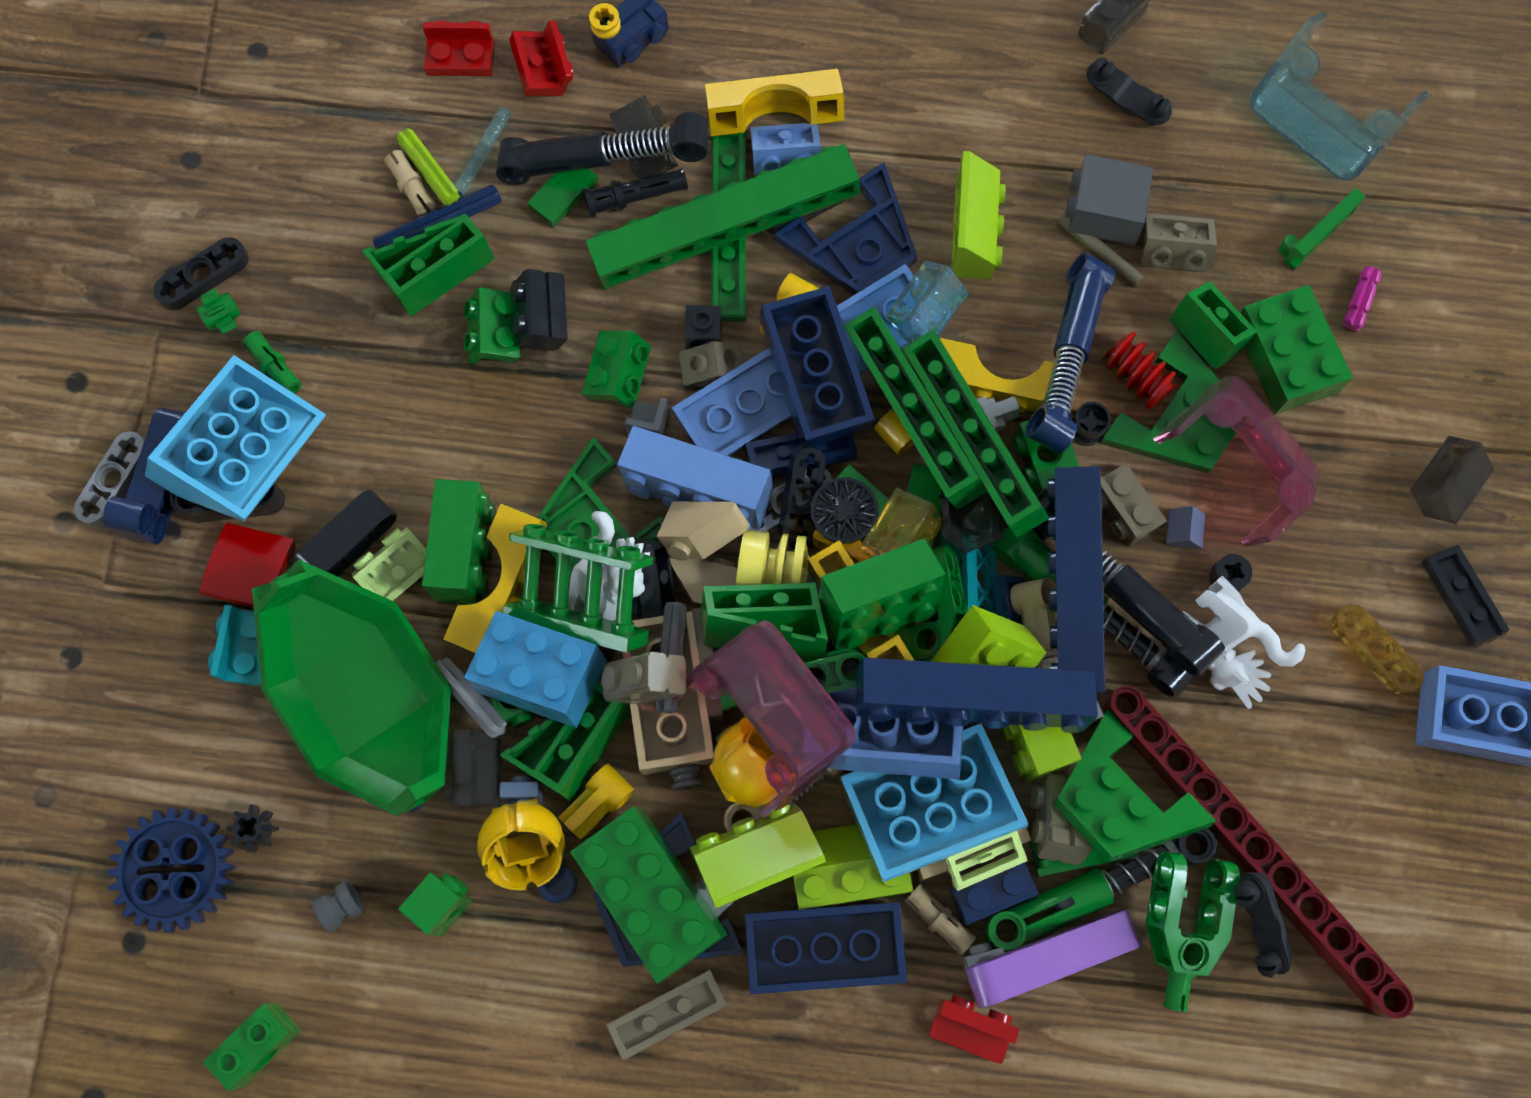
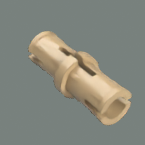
M402 150L393 151L399 162L398 164L388 154L384 159V163L398 181L397 188L402 194L407 195L417 215L423 216L427 214L422 202H425L431 212L434 211L437 206L436 202L423 185L424 179L421 174L413 170Z
M921 884L904 900L929 925L927 928L932 933L936 931L959 955H962L977 938L951 914L953 910L948 905L944 907Z

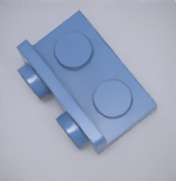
M799 123L750 127L754 176L765 170L773 171L784 167L794 159H805L814 156L821 151L818 124Z

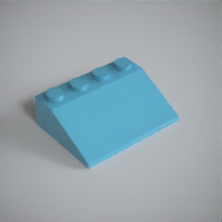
M233 355L147 458L145 476L178 497L244 522L320 425L326 414Z
M981 723L963 730L960 779L854 771L841 776L844 796L883 882L1028 827L1026 817Z

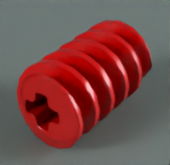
M1133 331L1114 344L1104 355L1103 360L1109 357L1106 363V367L1109 370L1119 367L1115 376L1118 380L1129 377L1125 385L1128 390L1139 387L1135 395L1138 400L1149 396L1145 407L1151 410L1178 386V384L1174 386L1171 384L1176 373L1173 371L1163 375L1162 371L1166 363L1163 361L1153 365L1152 361L1156 353L1153 351L1143 355L1142 351L1146 343L1143 341L1133 345L1132 342L1136 336V333Z

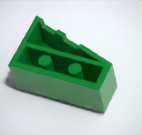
M466 214L424 228L425 233L405 239L404 236L394 238V243L376 250L373 247L362 250L375 273L410 317L495 259L485 236Z
M816 583L703 586L700 620L704 645L793 664L825 657L828 637Z
M597 682L577 728L548 718L540 726H534L528 731V736L512 749H506L500 756L572 802L631 712L630 705L624 702L605 701L603 686Z

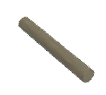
M1063 213L1057 223L1068 231L1071 218L1065 217V213ZM1069 232L1106 264L1114 268L1117 273L1136 287L1143 280L1144 275L1100 239Z

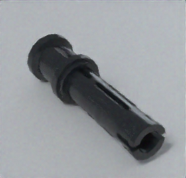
M680 168L676 171L649 176L623 184L620 181L614 180L608 186L592 190L588 187L583 188L590 218H595L597 213L612 209L623 211L629 203L683 189L687 190L688 183L684 169ZM662 183H667V184H665V185L657 186V187H654V188H650V189H646V190H642V191L639 190V189H642V188H646V187H650V186H654V185H658V184H662ZM610 197L609 199H606V200L596 201V200H600V199H604V198Z

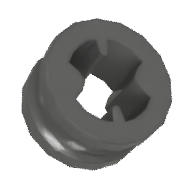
M686 766L668 771L669 777L674 779L671 790L679 791L703 786L704 780L699 778V772L702 771L701 766Z

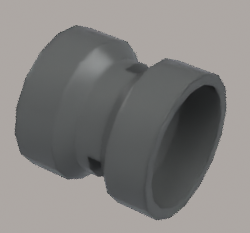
M344 880L335 886L334 895L332 893L329 895L321 894L311 902L318 920L329 933L342 927V923L347 917L355 919L365 913V907L359 894L348 880Z

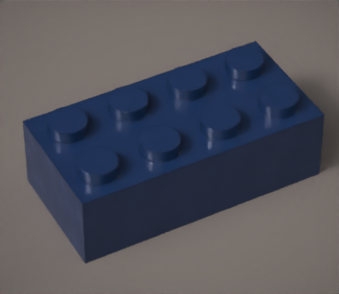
M830 285L762 305L759 320L800 443L818 446L870 430L875 417Z
M900 902L745 914L750 995L907 983Z

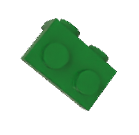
M479 287L470 298L466 299L463 316L467 319L468 331L464 337V350L468 352V363L476 364L481 358L512 363L520 359L518 334H514L512 331L513 316L517 313L516 302L511 300L510 292Z
M599 331L581 395L588 400L618 401L626 408H633L640 392L651 345L633 331Z

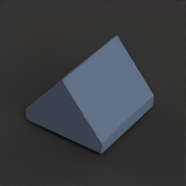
M1194 506L1169 509L1165 545L1201 550L1203 548L1205 514Z

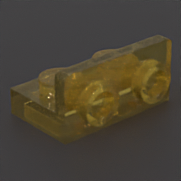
M896 487L859 549L863 554L872 558L924 538L928 543L930 539H933L938 534L942 517L933 503Z

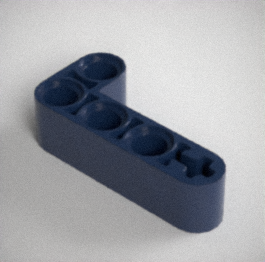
M162 407L154 412L126 498L113 496L104 507L103 524L119 537L158 545L163 540L173 512V506L170 501L171 492L145 476L147 458L186 412Z

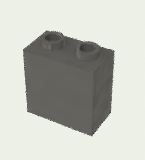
M1085 154L1081 169H1074L1070 183V190H1075V196H1069L1065 210V217L1071 218L1068 232L1136 246L1145 224L1153 168Z

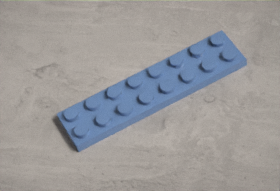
M906 264L837 305L843 326L874 306L902 349L931 330L939 327L944 321ZM845 329L861 375L870 369ZM769 348L671 408L672 413L693 445L729 457L746 447L745 443L756 441L792 418Z

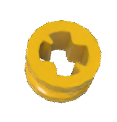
M608 3L598 4L591 9L589 21L593 34L601 39L615 37L621 28L618 10ZM603 17L610 18V21H607L608 25H600Z

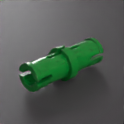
M254 331L243 339L242 346L248 350L259 364L258 370L261 373L269 376L270 379L294 394L300 390L302 382L297 379L285 364L286 358L282 353L276 352L260 331Z

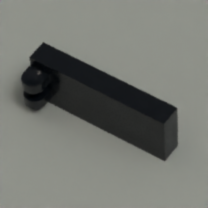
M1459 545L1430 555L1423 560L1424 568L1471 647L1476 648L1485 642H1492L1510 630Z

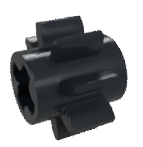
M250 804L248 813L235 811L236 820L233 826L227 827V830L233 832L236 837L232 845L241 847L246 843L247 852L256 853L257 844L270 847L272 843L269 838L272 832L279 830V827L273 826L270 822L274 813L266 810L259 815V806ZM251 822L256 823L254 825V829L256 831V834L254 836L249 835L252 832V829L249 826Z

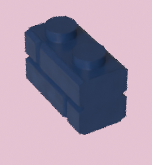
M625 0L615 7L619 12L621 24L619 33L615 37L601 39L592 32L595 45L607 55L617 68L625 62H634L640 56L642 49L651 42L653 44L660 42L666 36L669 29L667 13L657 1ZM603 17L600 25H608L607 21H610V18Z
M1025 862L959 891L954 887L948 890L963 926L1039 895Z

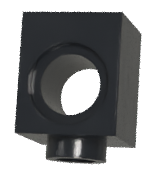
M686 305L684 336L686 350L713 341L722 342L721 306Z

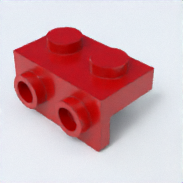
M548 21L544 31H512L509 42L525 96H563L569 82L573 79V66L571 62H568L564 36L559 32L557 22Z
M956 995L952 996L951 1002L940 999L929 1036L995 1063L1002 1064L1009 1043H1016L1020 1031L1019 1028L1010 1025L1012 1017L992 1009L989 1010L988 1016L973 1011L974 1002Z

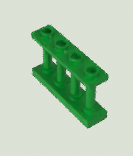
M526 524L523 530L509 534V541L526 545L523 596L519 597V601L504 605V614L625 653L648 645L649 630L635 627L634 622L631 621L635 570L653 565V556L641 554L640 548L633 546H619L617 548L608 546V541L604 539H577V534L574 532L546 531V526L539 524ZM541 549L557 552L553 604L543 603L541 598L538 597ZM572 556L588 560L584 612L573 611L572 606L568 605ZM603 564L620 568L616 620L613 621L604 619L603 614L599 613Z

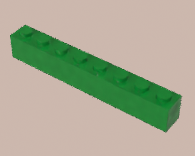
M843 144L838 147L829 146L814 156L805 159H794L786 166L773 171L765 170L759 172L754 178L747 181L729 183L722 190L712 194L697 195L690 202L680 206H668L661 209L657 214L645 219H633L625 226L613 231H601L595 234L593 238L586 240L598 276L606 290L711 251L715 247L719 248L741 238L770 229L772 226L861 195L860 178L846 145Z

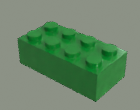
M631 807L570 852L657 984L668 979L728 935L642 807Z

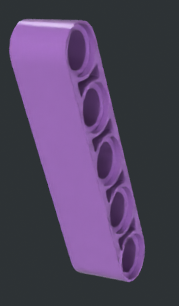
M1128 908L977 963L966 968L965 971L978 1008H984L1135 950L1142 945Z

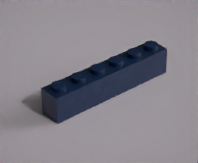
M1100 466L1054 468L1055 479H1048V501H1055V515H1048L1050 518L1048 519L1049 537H1056V552H1049V574H1056V588L1049 589L1050 611H1057V626H1050V648H1057L1058 663H1051L1050 669L1095 672L1096 695H1106Z
M863 658L856 670V716H867L870 721L886 722L892 718L907 719V722L912 724H926L931 720L946 721V724L950 726H965L972 722L985 723V727L993 729L1004 728L1008 725H1023V728L1029 731L1043 730L1047 727H1059L1063 732L1077 733L1084 731L1098 717L1095 672Z

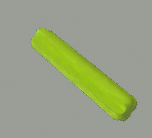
M406 128L403 132H399L397 134L399 145L441 202L447 206L457 202L459 199L458 190L414 131Z

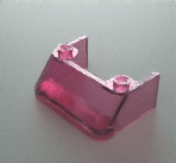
M1227 376L1218 380L1163 429L1154 438V441L1160 444L1180 436L1203 414L1215 426L1220 428L1231 426L1279 482L1277 497L1281 505L1241 541L1245 547L1272 542L1312 504L1318 485L1319 470L1314 461L1249 385L1238 376Z
M765 620L758 621L747 627L698 664L686 678V691L684 695L672 697L674 701H677L696 689L712 700H716L728 693L774 752V755L766 763L765 771L769 784L776 790L778 795L760 811L763 818L802 793L854 745L856 739L854 727L779 630L772 623Z

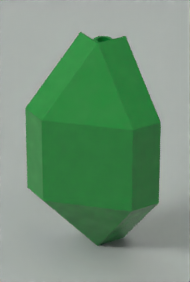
M297 559L286 574L278 576L269 583L252 588L261 690L314 774L397 817L429 800L445 783L451 686L397 603Z

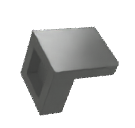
M660 398L658 405L635 400L631 418L626 417L624 423L627 436L629 437L633 426L664 435L670 415L668 399Z

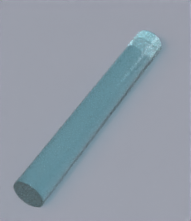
M499 107L454 186L458 190L459 196L464 197L511 116V112L507 108Z

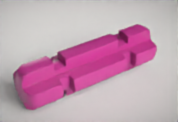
M1366 266L1361 271L1358 285L1355 286L1347 308L1348 313L1345 314L1342 322L1345 329L1357 332L1363 327L1366 320V312L1370 309L1377 289L1376 284H1379L1382 275L1379 269Z

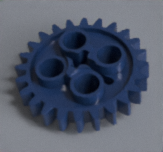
M169 807L167 816L163 811L154 810L153 822L149 818L141 816L139 818L141 829L127 827L126 831L130 836L129 841H116L123 851L121 854H113L109 857L113 861L118 862V868L107 871L108 875L117 876V882L111 884L108 890L120 891L121 895L113 903L114 905L121 906L128 905L122 916L131 918L137 915L134 922L135 926L144 927L148 923V931L158 932L163 925L165 933H174L177 925L180 930H189L191 926L190 918L195 923H204V910L209 913H216L218 911L213 903L214 899H227L225 893L220 889L222 885H233L234 881L226 878L225 872L236 869V865L226 863L225 858L235 852L233 849L222 848V845L229 837L224 834L215 836L220 825L214 822L207 824V815L199 813L194 818V810L186 808L180 815L179 809ZM192 840H195L197 852L194 857L188 859L185 853L186 846ZM157 842L159 854L156 859L150 861L148 857L149 848ZM174 865L185 867L204 865L205 867L202 872H172L169 875L160 873L139 874L141 868L148 867L169 868ZM193 878L196 883V889L194 894L187 898L184 893V886L188 880ZM154 880L157 883L158 890L155 897L150 900L147 897L146 890L148 885Z

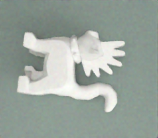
M595 511L591 517L599 527V534L593 538L607 540L609 545L615 532L613 520L608 513ZM630 537L626 539V542L624 539H617L615 548L619 546H633L640 548V553H642L644 545L643 543H638L634 546L635 539ZM650 552L642 553L650 556ZM582 559L573 567L570 577L568 605L572 606V610L577 612H584L588 560ZM603 564L599 613L603 614L604 619L613 621L616 620L620 568ZM642 568L635 570L633 598L645 591Z
M1223 576L1209 587V590H1206L1195 600L1201 608L1209 607L1213 611L1215 617L1204 625L1187 612L1182 611L1197 625H1203L1214 632L1225 646V651L1208 668L1212 674L1210 678L1211 685L1220 691L1227 687H1232L1248 709L1252 707L1249 695L1256 701L1262 702L1263 698L1256 688L1266 692L1270 691V686L1259 678H1270L1271 673L1256 668L1262 665L1264 660L1252 659L1256 654L1255 650L1236 655V651L1232 649L1233 647L1250 637H1255L1264 645L1268 657L1279 666L1293 667L1303 660L1306 651L1305 646L1300 643L1290 652L1283 651L1279 636L1268 624L1262 622L1245 604L1239 592Z

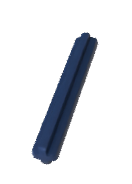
M494 185L484 187L458 199L457 202H453L449 206L440 207L374 237V246L376 249L393 244L394 238L404 236L405 239L425 233L424 228L463 214L471 217L501 202L500 194Z

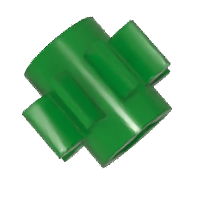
M215 288L201 295L203 305L196 309L209 331L218 328L222 334H225L238 327L235 318L242 314L229 292L219 295Z

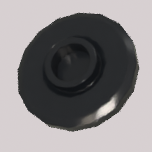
M850 477L835 478L824 483L815 492L811 502V520L816 531L826 540L834 543L840 540L842 544H853L864 539L874 529L878 518V502L873 491L863 482Z

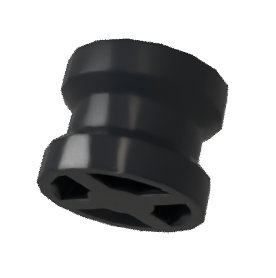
M1228 554L1223 556L1210 569L1209 582L1212 585L1223 576L1239 592L1251 581L1253 575L1252 567L1243 556Z

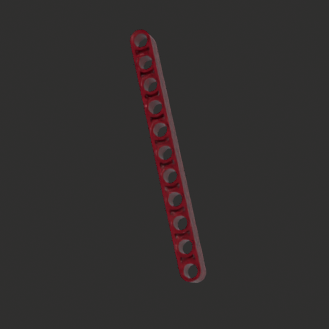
M1122 686L1112 692L1104 701V713L1108 709L1134 735L1129 743L1179 799L1189 792L1216 820L1207 829L1213 833L1215 839L1246 873H1263L1270 879L1279 910L1374 1015L1379 1017L1399 1019L1408 1016L1414 1007L1413 994L1149 701L1137 689L1130 686ZM1117 697L1126 698L1130 702V714L1121 713L1117 709L1115 703ZM1143 725H1149L1156 731L1157 738L1154 743L1148 742L1143 738L1141 733ZM1169 753L1178 755L1182 760V768L1179 772L1169 767L1167 763ZM1196 781L1203 783L1208 790V796L1205 801L1200 800L1194 794L1193 787ZM1223 810L1228 811L1234 819V825L1231 830L1223 827L1220 822V813ZM1250 839L1257 842L1260 847V855L1257 859H1253L1247 853L1246 846ZM1276 869H1280L1286 875L1287 882L1283 889H1280L1274 883L1273 875ZM1303 899L1309 900L1313 905L1314 911L1310 919L1304 917L1301 912L1300 906ZM1331 929H1335L1340 935V945L1337 949L1331 947L1328 942V933ZM1360 959L1366 963L1368 969L1367 975L1363 980L1358 977L1355 969L1356 963ZM1388 990L1395 997V1005L1391 1010L1386 1008L1383 1001L1384 994Z

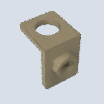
M713 341L681 351L679 358L683 384L690 386L722 377L732 371L724 361L726 351L733 357V369L742 365L740 345L738 343Z

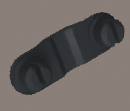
M1098 58L1088 67L1086 77L1089 83L1096 90L1103 93L1110 102L1125 112L1134 114L1146 123L1154 126L1166 123L1170 119L1172 108L1168 98L1164 99L1162 94H1156L1147 87L1140 86L1129 75L1116 68L1113 62H1108L1107 58Z
M1243 873L1240 876L1239 885L1234 887L1233 892L1236 895L1237 903L1245 907L1246 912L1250 914L1252 919L1253 935L1260 954L1255 957V963L1258 965L1257 969L1260 974L1268 978H1272L1276 973L1285 974L1290 969L1293 953L1270 879L1263 873Z

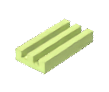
M1017 831L944 859L947 864L948 873L952 877V884L957 891L1028 861ZM1009 837L1011 838L1010 840H1006V841H1004V842H1002V843H999V844H997V845H995V846H992V847H990V848H988V849H985V850H983V851H980V852H978V853H976V854H973V855H971V856H969V857H966V858H964V859H962V860H959V861L955 862V860H958V859H960V858H962V857H965V856H967V855H969V854H972V853H974V852H976V851H979V850H981V849H983V848H986V847H988V846H990V845H993V844H995V843H997V842H1000V841H1002V840H1004V839H1007V838H1009ZM1011 849H1014L1016 852L960 876L959 872L979 863H984Z

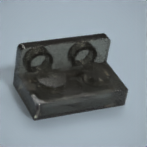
M941 489V494L939 495V503L943 511L941 531L948 543H952L963 554H966L1002 539L1000 511L988 492L956 510Z

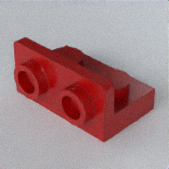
M445 20L423 23V32L426 37L424 70L427 76H492L495 41L490 24L480 21L464 23L448 22Z

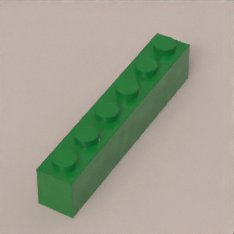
M873 306L845 324L846 331L950 503L956 510H959L988 492L932 397L876 308Z
M931 330L904 347L905 354L1016 537H1020L1050 519L935 330Z

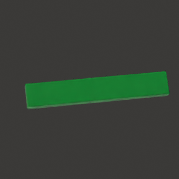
M746 130L745 133L712 136V193L722 190L729 183L746 181ZM741 238L735 242L712 249L711 305L721 306L722 322L746 321V238Z

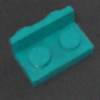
M225 605L223 614H220L216 621V634L218 635L216 647L210 652L208 658L210 676L221 682L261 687L254 611L240 610L233 605Z

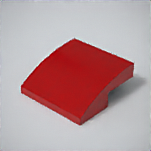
M226 522L208 561L200 587V594L253 608L252 588L269 583L283 574L296 548L294 539Z

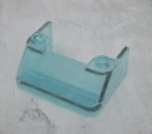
M1321 12L1306 20L1252 92L1250 106L1257 116L1335 177L1341 180H1352L1359 176L1386 148L1431 94L1425 90L1408 105L1400 116L1390 109L1383 108L1375 110L1363 123L1310 83L1320 69V58L1306 44L1328 16Z

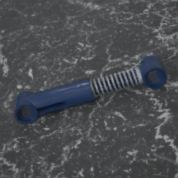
M1087 252L1081 253L1068 271L1066 280L1071 285L1053 349L1055 362L1043 405L1034 412L1026 427V437L1057 454L1063 453L1070 446L1077 432V423L1071 420L1070 410L1072 409L1074 395L1076 394L1082 364L1089 357L1104 294L1111 287L1116 275L1114 268Z

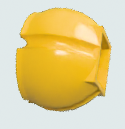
M745 717L729 727L720 737L715 747L713 763L709 768L727 801L760 808V806L778 801L791 790L798 774L802 770V763L800 757H791L795 749L781 733L761 720L753 725L752 717Z
M537 798L517 801V803L510 805L504 804L501 807L492 809V813L484 821L477 840V853L485 870V875L494 884L502 888L519 891L526 890L530 882H533L537 887L549 882L560 869L566 848L565 836L557 817L550 810L540 805ZM514 831L532 832L516 837L506 838V835Z

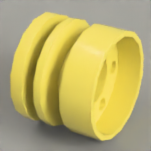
M748 529L743 533L736 585L806 583L808 575L807 562L808 558H810L806 545L807 536L798 535L795 551H787L789 534L783 533L778 548L772 549L770 548L768 531Z

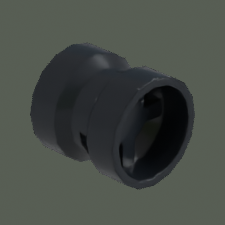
M1098 402L1082 404L1072 419L1077 423V432L1073 440L1083 446L1097 444L1110 426L1111 416L1108 409Z

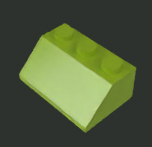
M963 151L955 186L950 277L991 280L995 267L1000 268L1002 264L1003 247L997 246V236H1002L1004 215H998L999 205H1004L1006 184H1000L999 169L970 151Z
M788 802L775 805L767 810L768 815L757 820H754L753 817L744 818L732 825L733 830L718 835L717 832L708 833L696 840L697 845L689 847L704 888L715 908L826 862L803 811L796 804L789 805Z
M856 824L812 831L826 862L793 876L798 910L817 909L913 892L910 872L886 882L882 881Z

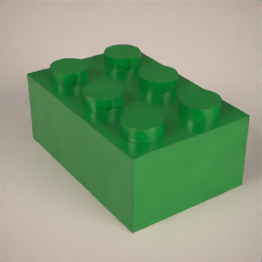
M1310 285L1244 306L1240 312L1257 330V333L1245 346V350L1275 415L1337 394L1353 379Z
M435 479L422 587L437 603L471 605L480 602L481 595H486L488 574L484 573L485 560H490L492 554V542L487 538V534L489 532V525H492L496 515V506L492 504L489 494H486L480 482Z
M925 538L822 576L819 601L826 633L835 651L845 647H858L868 638L879 634H892L902 625L913 621L923 622L936 613L946 573Z

